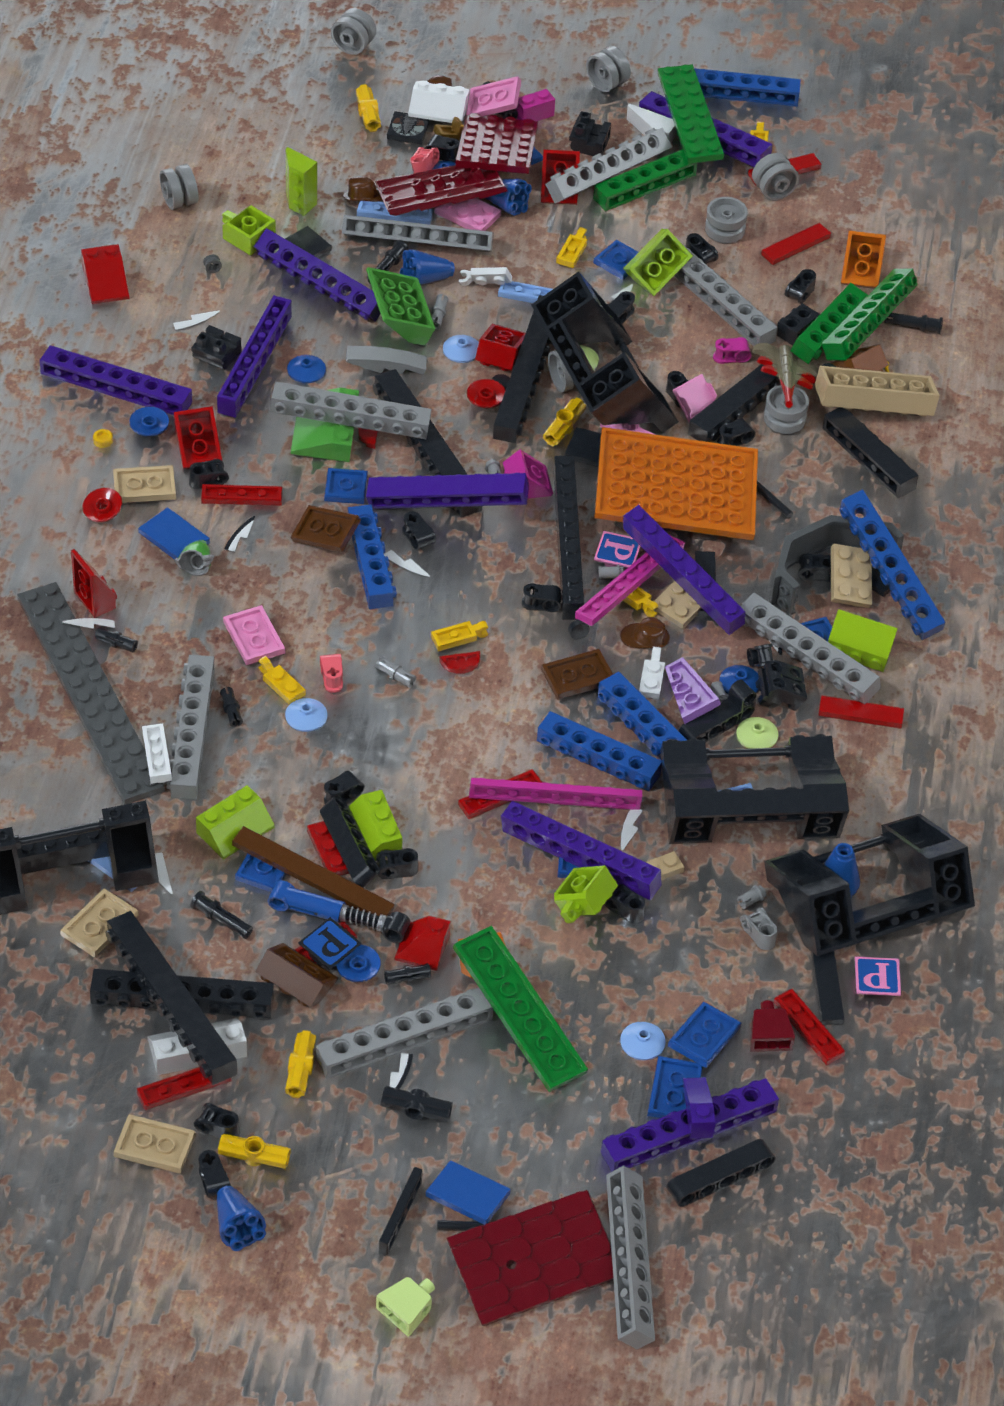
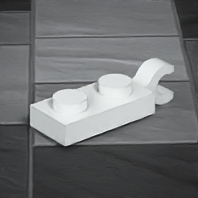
M507 267L471 268V271H460L463 277L467 276L465 279H459V283L462 286H467L473 281L479 285H503L504 283L512 282V275Z
M653 647L651 660L644 661L639 692L646 698L659 699L665 669V662H660V647Z

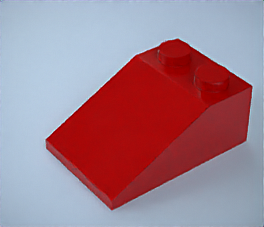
M543 149L541 203L555 204L545 184L551 181V176L559 172L563 175L565 174L564 170L572 166L575 169L578 168L580 151ZM578 193L556 204L577 205Z
M119 244L81 249L82 268L91 303L98 304L130 299Z
M492 323L479 340L475 360L480 361L482 365L498 366L503 371L512 370L526 333Z
M213 406L174 412V424L183 469H189L196 462L214 459L222 460Z
M75 549L71 550L73 586L76 596L94 618L116 609L117 594L115 590L107 585L105 578L99 575Z

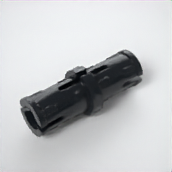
M98 627L96 630L95 639L107 642L114 648L120 647L134 653L138 646V640L123 636L121 632H112L103 627Z
M227 687L229 694L223 688L220 691V695L224 702L223 709L228 715L229 724L232 727H236V720L237 725L240 726L243 723V719L239 712L240 705L235 699L233 688Z
M428 963L412 967L405 965L401 969L384 971V979L387 985L399 982L411 983L412 980L431 977V969Z

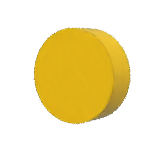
M107 429L95 431L93 434L94 445L99 448L109 447L113 443L112 432Z

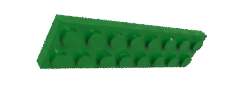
M693 64L658 68V77L687 163L724 160V152Z
M492 925L454 943V951L548 1092L587 1073V1066Z

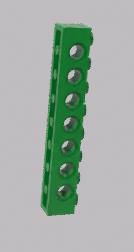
M913 268L893 269L824 340L822 346L826 360H847L914 290L918 284Z

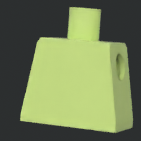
M406 1277L376 1296V1309L409 1337L430 1312L432 1298L429 1294L435 1290V1286L427 1278L420 1284H417L411 1278Z

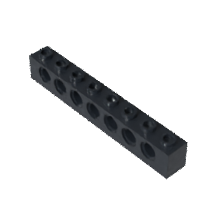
M105 969L93 970L90 987L91 1004L100 1006L112 1005L123 1008L157 1009L156 1003L149 1000L146 989L138 984L134 972ZM177 975L203 1013L232 1015L235 1017L248 1016L259 1019L271 1018L274 983Z

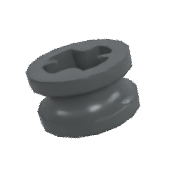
M215 254L208 255L203 260L208 273H216L222 267L220 258Z

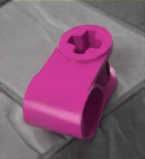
M744 337L720 338L715 342L716 351L713 354V359L719 364L744 363L751 359L752 355L749 344Z

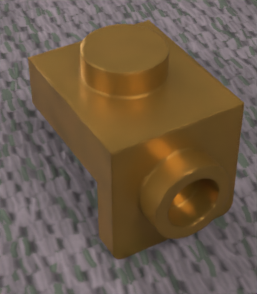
M454 117L451 126L435 124L433 131L436 135L460 140L464 125L458 117Z

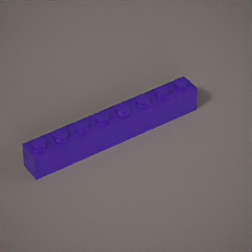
M526 473L369 478L366 498L368 504L372 505V509L527 505L529 482Z
M640 505L623 515V529L728 635H731L745 624V610Z

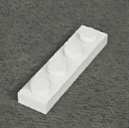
M163 723L142 726L150 783L172 781Z

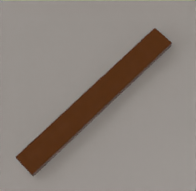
M245 826L242 827L232 840V846L336 900L344 901L346 905L353 906L356 910L359 908V911L365 910L366 913L370 911L371 914L376 913L377 916L381 914L388 916L394 909V903Z

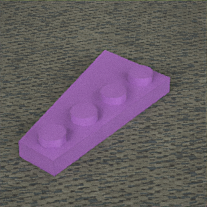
M683 657L665 666L684 724L721 705L719 698Z

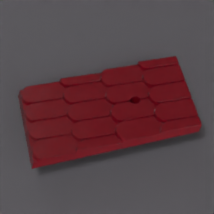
M453 165L375 181L387 211L393 216L418 209L423 211L448 203L456 204L477 197L482 199L507 192L498 171L483 170L478 166L463 168Z
M588 1190L579 1191L515 1215H509L447 1237L482 1326L614 1281L611 1242ZM516 1263L515 1268L511 1269V1265Z

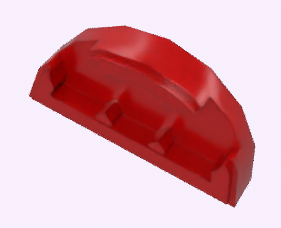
M358 428L359 440L365 443L366 447L375 449L378 431Z
M480 651L440 656L439 661L447 671L455 674H465L473 671L479 665Z

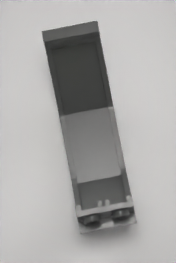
M830 515L785 536L774 580L772 605L778 603L779 607L789 616L796 613L794 603L798 601L796 589L800 588V584L787 572V569L799 563L801 555L808 553L819 554L827 549H831L833 544L861 548L860 540L857 535L854 536L851 532L850 523L847 519H844L842 516ZM884 522L898 547L902 550L904 535L893 523ZM872 530L865 531L869 535L875 534ZM876 547L878 551L885 550L883 547Z

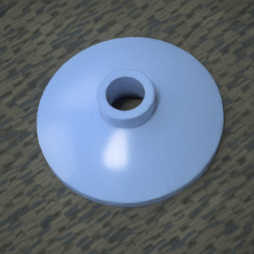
M455 335L444 342L443 353L453 362L468 363L475 360L479 342L468 335Z
M302 698L293 701L287 707L285 718L293 729L311 732L325 724L327 709L321 702L315 699Z
M635 1022L623 1030L620 1043L628 1056L637 1060H651L663 1052L666 1039L662 1030L656 1025L648 1022Z

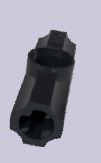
M386 1086L382 1094L381 1106L403 1111L407 1117L415 1120L427 1117L448 1122L453 1102L430 1097L427 1092L421 1089H412L409 1092Z

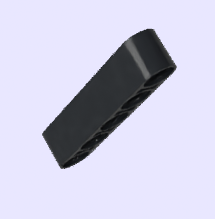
M335 795L320 809V814L351 878L357 885L365 888L380 874V870L347 803L343 798Z
M757 1139L674 1177L668 1182L666 1187L678 1206L684 1207L767 1169L775 1162L776 1157L763 1139Z

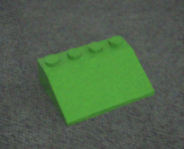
M367 267L366 271L383 322L408 342L426 346L435 331V326L418 278Z
M335 388L327 390L359 396V390ZM296 417L290 454L349 462L354 427Z

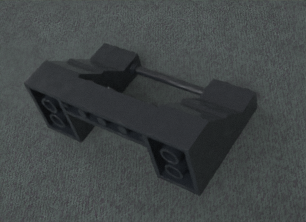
M579 271L531 304L588 409L602 425L654 423L664 433L679 422L664 395L641 371L627 347L633 341L618 315ZM578 342L583 344L608 342L616 352L621 350L622 354L594 372Z
M824 734L810 737L795 735L789 738L788 745L779 748L709 750V748H706L705 740L696 738L688 739L687 741H678L676 739L662 741L660 752L669 844L710 843L713 841L717 824L795 822L797 839L840 838L849 813L846 782L834 757L832 736ZM785 756L789 760L791 787L785 789L765 788L764 790H754L746 788L742 791H732L731 789L717 791L711 770L707 764L710 758Z
M146 800L102 809L103 818L99 819V822L21 837L19 835L14 836L12 827L0 829V914L28 909L22 874L91 861V859L108 857L115 891L159 883L151 822Z
M920 813L881 825L882 834L879 837L851 845L854 853L883 844L896 854L914 892L856 911L852 910L849 883L822 864L826 862L832 851L813 857L802 849L766 860L764 864L767 881L778 889L804 946L816 956H820L974 907L968 846Z

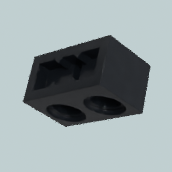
M802 303L778 321L777 336L793 346L797 338L820 314Z

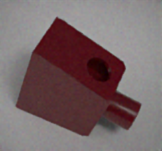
M770 1000L761 1002V1009H755L753 1012L750 1052L793 1051L795 1034L786 1010L774 1008V1003Z

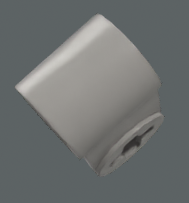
M760 907L756 909V912L740 917L744 931L750 935L760 949L771 950L775 947L777 926L763 908Z

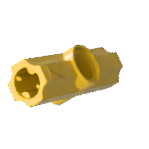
M363 84L356 89L359 116L363 118L365 128L370 132H375L378 128H381L378 102L373 97L371 87Z
M577 397L571 399L564 409L557 411L556 419L543 434V439L548 445L552 447L558 445L565 435L572 432L573 425L586 410V404H584L582 399Z
M303 1030L297 1033L293 1053H290L288 1063L289 1074L285 1093L292 1098L305 1096L308 1077L312 1074L316 1035L312 1034L311 1031Z
M223 1134L219 1141L218 1154L245 1160L250 1166L265 1164L286 1169L290 1159L291 1148L264 1143V1140L258 1136H251L246 1139Z

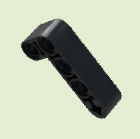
M742 679L737 680L731 685L728 698L720 702V706L686 724H682L678 731L687 740L696 738L705 740L706 743L740 724L743 720L750 718L755 710L757 693Z

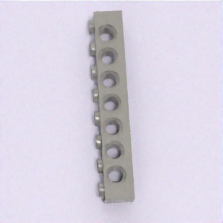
M663 127L658 130L652 128L646 131V135L643 137L639 134L632 138L633 142L629 143L627 140L619 144L618 149L612 147L604 151L605 155L603 156L599 153L591 157V162L584 160L577 164L578 168L575 169L572 166L564 170L565 174L563 175L559 172L551 176V181L545 185L554 203L556 204L672 148Z
M344 215L342 234L484 251H492L494 232L351 215Z
M685 247L693 257L674 276L753 346L759 343L771 344L775 342L777 326L741 296L737 290L733 289L724 279L717 275L713 269L709 268L700 258L693 254L689 248Z
M276 381L270 412L421 439L427 438L432 410Z
M753 593L741 605L745 610L744 626L751 627L759 636L769 639L775 647L785 650L791 658L800 660L806 668L816 671L822 679L831 681L837 689L847 692L853 700H859L866 704L881 688L878 675L756 593Z
M189 655L188 663H184L183 675H186V679H182L181 691H184V694L179 695L181 711H177L176 723H179V727L174 729V740H177V742L172 744L174 760L170 759L172 781H167V789H171V798L197 800L215 671L214 656Z
M480 988L469 989L465 993L449 996L445 1000L434 1004H427L414 1011H407L403 1015L394 1018H387L375 1025H368L358 1031L345 1033L341 1037L325 1040L316 1045V1060L326 1079L491 1021L493 1020V1008Z
M622 1166L606 1175L618 1340L635 1349H639L655 1341L643 1178L640 1174Z

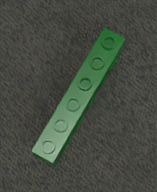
M682 149L595 184L593 199L606 212L695 176L697 163L688 164Z
M850 283L797 338L790 351L807 364L813 359L817 360L823 353L822 343L852 313L868 294Z

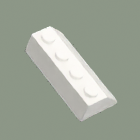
M237 1018L211 1023L236 1059L247 1057V1040L242 1023ZM171 1031L148 1036L157 1075L200 1067L197 1062L194 1063L191 1060L188 1049L181 1046L176 1032Z

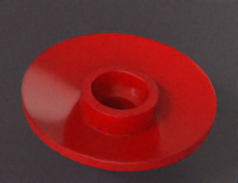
M491 379L474 381L467 388L468 400L482 408H492L500 405L505 394V388L499 382Z
M99 488L86 496L82 509L89 520L106 522L113 519L120 512L122 498L114 489Z

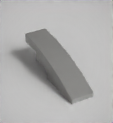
M348 346L346 348V362L378 373H382L384 369H396L398 373L403 374L405 369L423 375L426 371L427 356L387 347Z

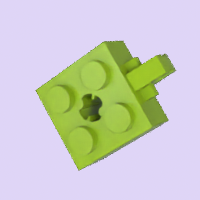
M252 205L238 214L229 210L222 213V222L225 223L222 225L223 239L250 256L257 251L254 245L266 228L276 233V220Z
M605 865L573 868L554 893V901L561 910L560 914L566 923H573L581 915L598 914L604 903L611 898L618 884Z

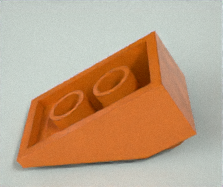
M849 231L841 284L849 285L852 283L855 286L876 288L879 285L886 246V235Z

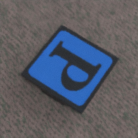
M331 917L298 942L300 946L308 951L312 960L320 966H326L329 970L362 944Z

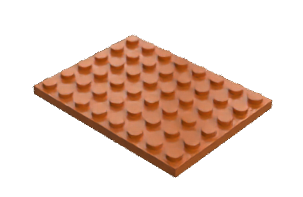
M602 427L594 518L623 522V515L640 505L662 528L754 540L758 449Z

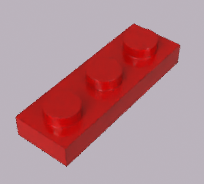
M321 821L307 825V832L324 868L339 876L349 874L325 822Z

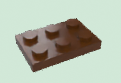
M308 505L293 531L291 539L293 542L343 552L361 519L358 515Z
M600 649L542 664L541 667L557 700L599 688L600 681L613 675Z

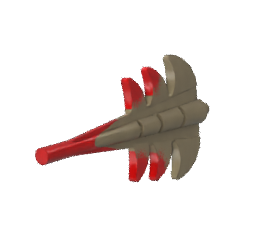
M768 343L756 344L752 352L761 355L757 360V363L765 365L762 366L761 371L779 377L785 397V406L791 408L793 406L792 396L795 383L812 390L813 384L816 382L814 376L817 377L818 368L813 362L807 364L790 351L791 347L789 345H782L777 348Z

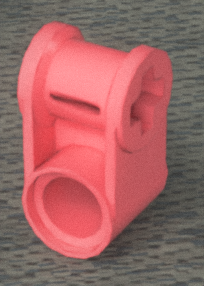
M419 147L410 158L413 172L418 173L432 170L440 158L438 148L425 149L424 147Z
M341 653L321 655L320 667L325 689L330 693L341 691L343 688Z

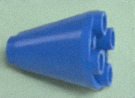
M502 179L507 192L486 197L487 200L506 213L516 216L528 210L529 194L532 187L522 179Z
M414 249L403 251V268L400 269V274L418 278L420 286L447 279L454 275V263L447 259Z
M840 843L833 849L824 865L849 883L852 898L860 887V875L852 846L847 843Z
M224 1186L217 1192L219 1233L222 1242L226 1246L231 1247L233 1251H240L244 1247L262 1240L266 1236L264 1216L234 1187Z

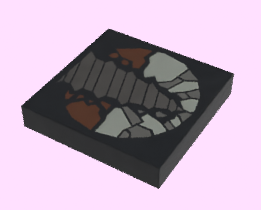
M394 111L387 132V139L422 145L430 120L409 117L408 113Z

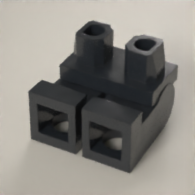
M581 111L569 136V141H571L570 148L573 151H580L581 154L595 156L599 153L603 156L611 137V123L604 121L603 125L595 124V120L591 119V113Z
M209 325L205 330L206 333L201 332L197 336L196 342L191 347L192 356L225 370L242 352L241 338L228 332L224 334L223 330Z
M773 660L767 662L764 668L761 667L758 670L759 679L755 683L756 688L761 691V695L758 698L760 705L770 707L773 703L780 705L782 702L788 703L789 709L796 711L807 700L802 668Z

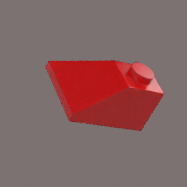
M427 916L410 922L404 939L399 944L394 960L415 966L428 963L431 970L437 971L450 938L451 921Z

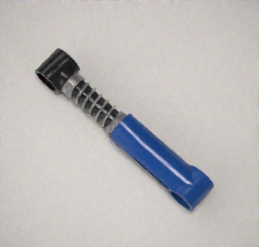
M282 880L275 883L267 901L271 908L281 912L290 909L326 920L331 917L337 923L350 921V924L355 922L357 926L361 924L362 927L367 926L368 929L372 927L373 930L381 931L383 936L393 943L403 941L411 922L409 917L401 912H392L388 916L383 914L377 916L376 913L371 914L370 911L366 913L365 910L359 911V908L355 910L353 906L349 908V905H346L344 901L296 889L289 882Z

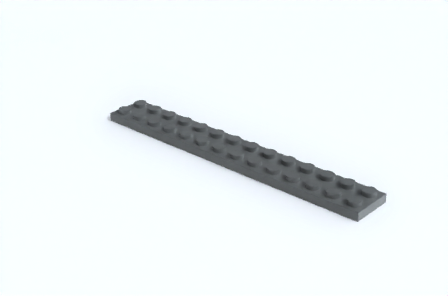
M54 582L18 593V601L124 805L165 792L163 783H150L146 751L80 626L62 623V621L76 618L58 584Z

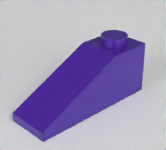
M706 1077L683 1078L690 1139L713 1138L716 1122L713 1101Z

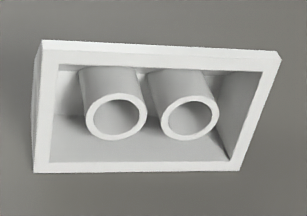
M416 81L408 116L452 123L454 117H458L463 122L467 112L469 89H465L462 86L451 87L442 83L431 84L427 81Z

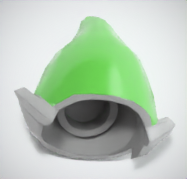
M197 540L188 544L174 561L180 569L187 573L201 576L208 572L215 555L210 554V549L205 540Z

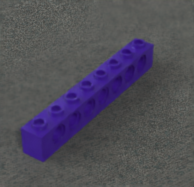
M651 91L639 102L640 108L673 119L664 96ZM712 118L725 155L755 167L762 158L772 154V143Z
M266 228L254 245L258 251L257 255L267 261L269 258L277 268L281 269L284 267L287 269L286 272L293 277H301L300 280L308 286L311 284L316 286L315 289L323 295L325 292L330 295L329 298L336 303L343 302L344 307L352 312L354 310L358 311V315L368 321L370 318L376 322L381 313L373 290Z
M273 295L217 395V413L234 418L237 417L292 317V300Z
M50 345L40 359V372L42 375L145 407H156L162 409L167 414L174 415V412L188 410L192 404V389L62 348Z
M512 801L501 815L503 832L558 858L561 857L563 860L578 867L605 865L617 884L627 886L630 890L648 900H651L662 886L661 869L517 802Z
M767 1078L760 1081H752L741 1088H733L728 1093L720 1096H712L716 1122L713 1136L777 1112L779 1098ZM683 1109L678 1112H670L667 1116L659 1119H652L644 1125L631 1127L623 1133L606 1137L602 1140L601 1154L611 1172L622 1166L632 1168L707 1138L690 1139L687 1111Z

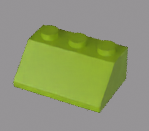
M287 147L285 149L288 206L294 212L305 216L317 205V161Z
M661 229L623 270L638 285L652 296H655L693 255L668 229Z
M838 609L828 642L863 666L884 672L898 628Z
M248 785L196 817V833L223 860L240 850L232 846V840L243 826L260 835L267 833L275 827L262 799Z
M382 790L361 794L348 806L375 861H377L376 855L381 851L402 849L403 838Z

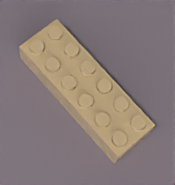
M820 366L815 382V388L822 406L828 408L843 407L849 410L855 408L864 411L876 410L884 413L897 412L903 415L934 416L940 396L931 376Z

